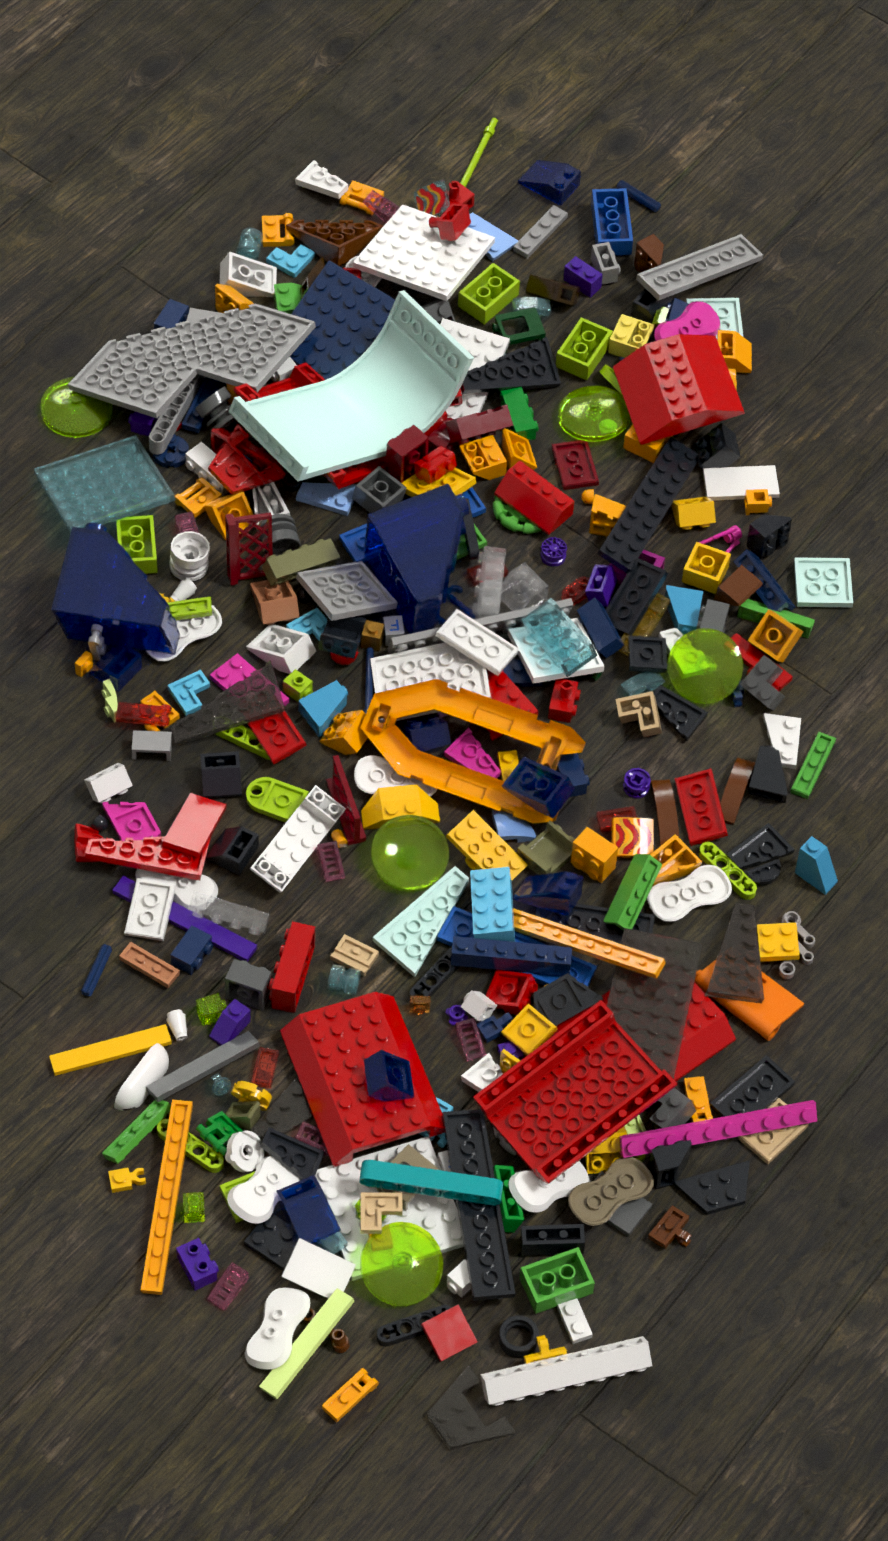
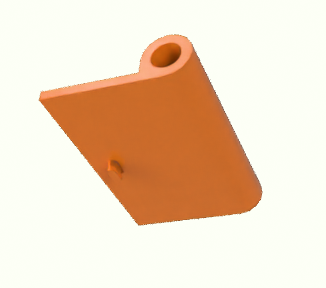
M731 948L702 971L698 970L693 977L694 982L705 994L767 1041H770L776 1035L782 1023L805 1004Z

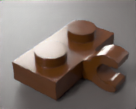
M672 1205L648 1234V1239L666 1249L672 1240L676 1238L682 1246L687 1247L691 1243L690 1238L692 1235L682 1230V1228L689 1221V1216Z

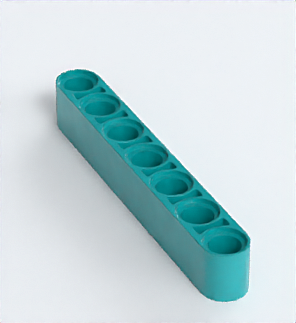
M376 1160L362 1161L359 1183L368 1187L487 1205H499L503 1190V1182L495 1178Z

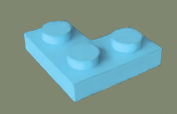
M300 245L290 255L276 247L266 258V263L277 267V269L295 278L315 257V252Z
M315 608L286 624V628L308 635L313 633L320 641L321 633H323L327 624V618L318 608Z
M201 670L168 684L169 692L185 716L203 709V705L196 694L210 688V682Z

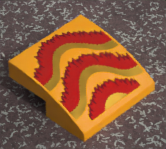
M612 818V844L618 847L617 857L630 858L634 857L635 854L653 853V819Z

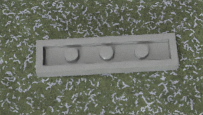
M553 205L514 245L513 251L528 259L567 219L568 213Z

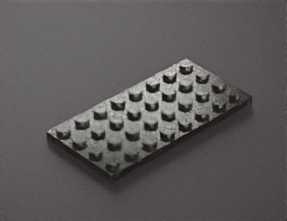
M624 928L622 945L664 958L666 964L657 979L616 965L607 1007L614 1013L615 1021L661 1071L665 1069L674 1079L702 943Z

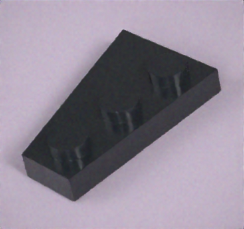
M659 685L654 692L658 711L687 742L705 720L708 712Z
M768 823L727 853L726 856L741 870L793 854L795 849Z
M268 1127L260 1145L261 1148L302 1181L311 1186L324 1151Z

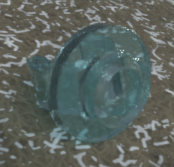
M219 1073L211 1077L215 1082L212 1086V1091L215 1095H224L231 1088V1081L227 1077H221Z

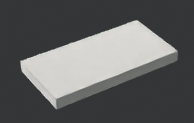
M775 465L703 468L706 497L713 501L744 499L746 490L768 489V496L779 498L780 493Z
M458 609L455 610L435 635L497 676L519 651V648Z

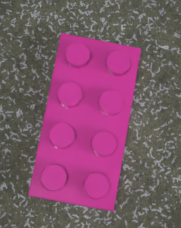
M238 653L210 674V679L238 704L245 702L267 688L271 689L282 707L289 703V698Z

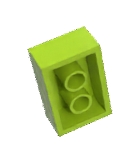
M492 263L459 292L458 307L485 325L519 295L520 281Z
M581 317L558 350L556 367L588 380L609 349V340L613 331Z
M153 515L116 518L120 575L158 573Z

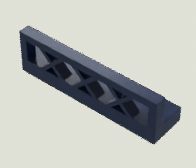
M746 549L733 561L738 568L743 565L762 581L763 585L755 592L768 609L781 612L784 608L791 611L795 608V605L757 554Z

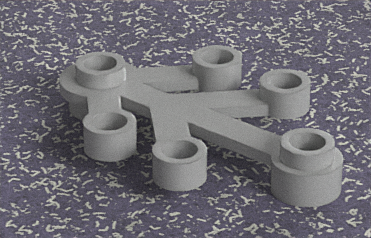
M789 911L782 916L781 922L790 923L788 921L791 920L797 924V933L803 938V945L798 941L799 954L802 956L801 961L805 965H810L813 962L814 955L812 952L807 951L806 948L814 946L815 937L810 935L800 925L801 918L798 913ZM784 960L779 967V975L783 979H790L794 976L795 966L792 960Z

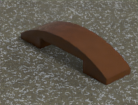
M738 757L720 802L725 823L731 825L735 823L740 804L755 767L754 762Z
M670 779L652 780L650 783L656 808L660 846L675 834L679 837L677 811Z

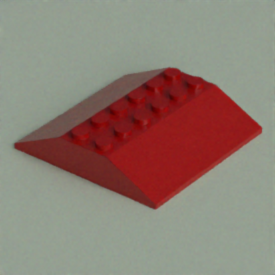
M677 334L644 344L613 366L640 445L745 414L716 336Z

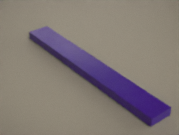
M122 876L114 887L113 894L131 903L136 882ZM172 902L169 923L186 932L192 925L212 935L213 946L240 960L248 962L256 951L257 944Z

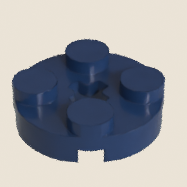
M174 434L162 454H153L154 460L162 467H180L186 462L185 453L189 451V445L183 438ZM168 450H174L175 453H172V452L167 453V452H168Z

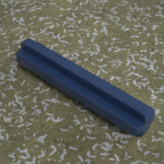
M623 180L617 183L616 188H627V195L654 212L660 210L661 203Z
M106 944L101 946L82 987V995L92 996L112 952L111 946Z

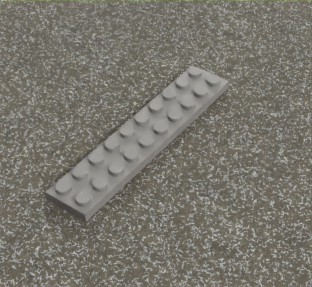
M572 598L479 618L475 619V621L494 633L497 631L507 633L508 629L519 626H530L537 622L538 624L548 623L551 619H556V621L564 620L573 607ZM439 627L391 638L387 650L389 654L445 642L435 636L436 632L440 629Z

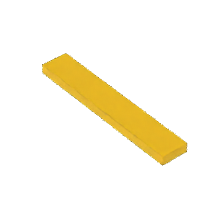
M165 1024L50 1055L49 1059L54 1075L57 1076L149 1051L156 1043L163 1047L172 1044Z

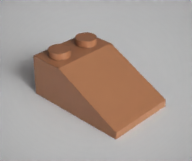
M268 580L250 583L257 611L263 624L272 625L278 621H292L295 618H299L297 596L289 581L271 586Z

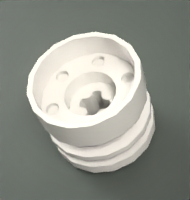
M193 531L183 532L174 537L171 543L169 563L172 574L180 580L188 578L191 581L201 579L208 570L210 553L208 540L200 533Z

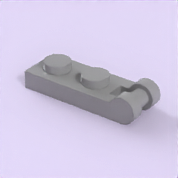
M93 624L91 628L92 635L89 637L88 645L92 653V659L100 661L101 655H105L106 644H104V637L101 634L103 626Z

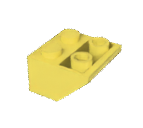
M622 314L610 337L608 353L619 357L629 356L641 346L647 344L655 325Z

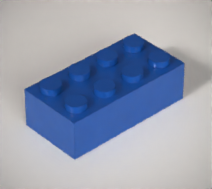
M627 188L592 189L591 209L595 243L609 242L615 255H632L633 235Z

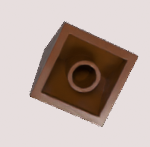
M741 565L718 587L713 600L733 606H741L763 583Z

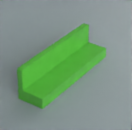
M747 599L739 606L737 617L759 623L768 608L763 603ZM772 610L804 631L801 637L809 638L814 625V619L786 610L781 612Z
M650 854L634 855L603 920L604 923L614 924L623 931L631 933L662 867V863Z

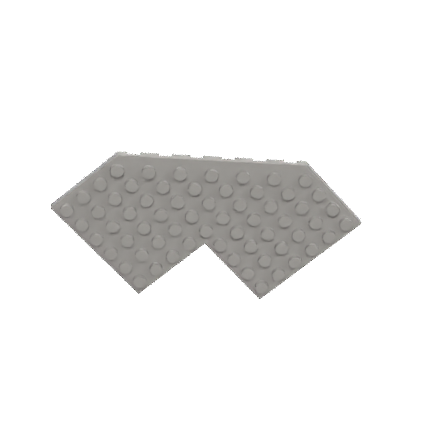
M255 303L249 305L247 309L239 310L236 308L224 311V315L214 317V314L200 317V321L190 323L188 320L175 324L176 327L153 329L149 334L141 335L137 333L126 336L127 339L116 342V339L108 341L70 381L68 387L71 391L154 418H158L197 374L234 386L247 383L258 392L316 327L315 322Z

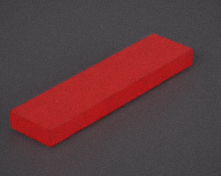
M737 633L724 643V648L748 667H754L765 655ZM785 670L774 682L779 686V691L792 681L793 676Z

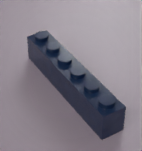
M453 936L451 965L564 976L567 973L570 974L572 947Z

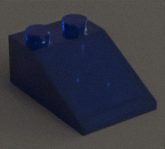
M537 160L518 180V183L561 206L579 187L581 171L567 163Z
M526 757L522 758L502 785L505 790L521 801L551 818L555 817L575 790L567 775Z
M566 871L528 876L513 896V900L568 916L582 895L584 877Z

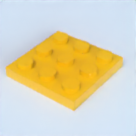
M454 468V470L431 484L418 479L415 474L402 482V484L407 487L405 494L439 510L475 485L476 477Z

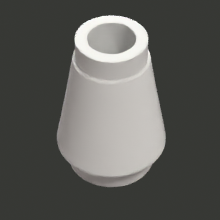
M186 578L180 582L171 598L174 601L186 600L195 594L197 587L190 579Z
M178 1009L167 1013L166 1021L176 1041L188 1038L186 1016L182 1010Z

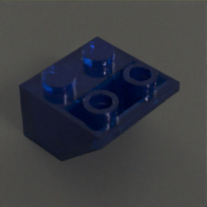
M127 645L112 647L89 670V674L101 682L110 679L115 691L119 692L142 669V656Z
M436 714L427 715L422 720L410 719L406 724H402L405 736L419 751L451 744L448 724L441 717L436 716Z

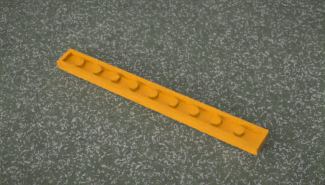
M513 908L514 930L516 932L558 946L572 947L573 951L656 979L666 964L664 958Z
M172 1100L141 1293L162 1295L193 1108L192 1101Z

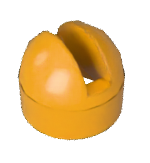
M588 489L582 493L581 498L584 503L593 504L594 489Z

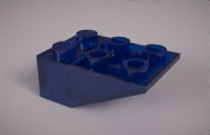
M314 1175L276 1191L280 1207L298 1239L314 1243L341 1231L327 1198Z

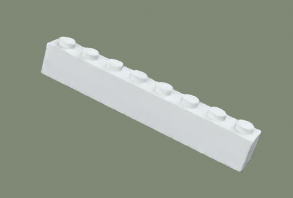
M641 1336L480 1375L485 1400L489 1405L497 1406L511 1399L518 1401L528 1395L540 1396L549 1390L561 1391L570 1385L582 1386L587 1381H603L606 1377L613 1375L617 1377L623 1376L629 1371L641 1372L646 1370V1367L652 1366L648 1341Z

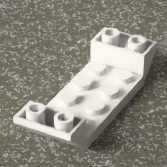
M315 785L250 870L281 893L346 808Z

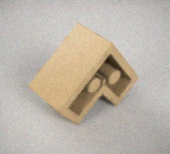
M653 691L616 699L621 723L639 720L643 737L662 734L656 698Z

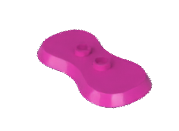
M695 301L690 303L678 318L660 323L655 329L654 336L656 341L677 334L716 336L721 328V323L717 313L709 304Z

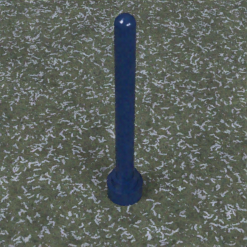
M371 647L366 649L365 709L363 710L365 714L373 698V674L370 658L374 657V650Z

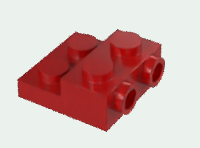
M496 970L486 996L497 1004L496 1008L503 1009L505 1013L509 1012V1014L518 1015L528 1003L531 1005L530 998L532 993L538 990V984L532 974Z

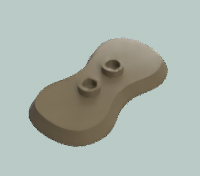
M634 1157L619 1158L611 1164L606 1173L600 1178L576 1186L569 1195V1206L576 1217L583 1223L592 1226L600 1225L607 1222L622 1204L646 1196L652 1190L654 1179L650 1170L640 1160Z

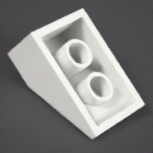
M229 252L220 263V284L230 285L246 297H274L277 267Z
M274 624L268 625L246 646L247 650L277 670L291 674L295 669L298 670L316 652L308 634Z

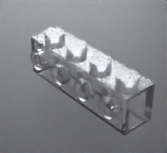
M484 546L483 551L479 552L478 563H481V567L476 572V580H479V585L475 586L474 597H477V603H473L472 614H475V619L499 614L506 556L505 548Z
M193 891L188 910L192 911V916L203 919L205 915L211 917V922L221 925L223 921L230 923L229 927L241 930V927L248 928V933L257 936L260 935V932L265 934L270 918L269 913Z

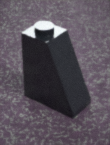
M768 745L760 746L748 794L786 803L788 792L779 750Z

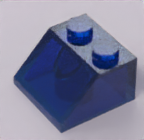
M383 1050L364 1060L368 1096L381 1101L411 1099L414 1097L410 1061Z

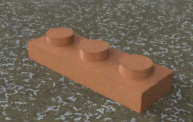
M132 942L119 955V960L166 988H169L180 975V970Z

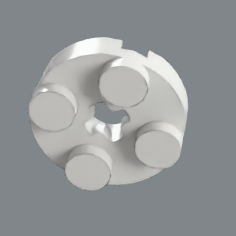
M248 1130L233 1133L227 1144L226 1161L240 1172H249L256 1169L259 1162L264 1158V1149L260 1147L259 1143L261 1141L254 1132ZM246 1147L248 1155H244L243 1148Z

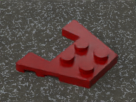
M239 425L235 427L231 436L226 440L225 445L220 449L208 467V471L231 495L283 479L286 475L275 462L262 472H259L237 449V447L249 439V435Z

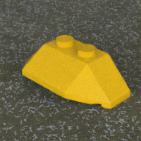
M418 785L378 788L361 810L364 830L440 823L438 803Z

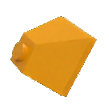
M244 492L235 495L230 494L204 505L211 523L225 540L226 514H233L234 517L253 515ZM247 522L239 523V527L243 530L249 525Z

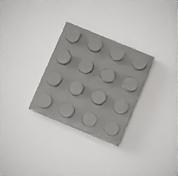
M362 561L297 572L296 579L331 621L397 608L398 602Z

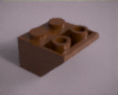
M654 234L636 244L634 266L638 272H644L662 265L664 244Z

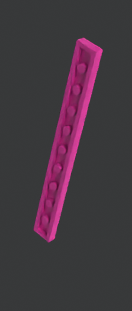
M810 1100L619 1136L621 1156L627 1158L651 1153V1149L657 1146L672 1145L680 1140H691L692 1145L817 1122L816 1102Z

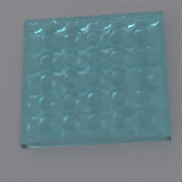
M136 435L34 468L37 479L71 535L176 501L171 488Z

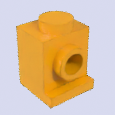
M768 489L746 490L744 498L746 515H750V513H768L769 507H772V497L768 496Z

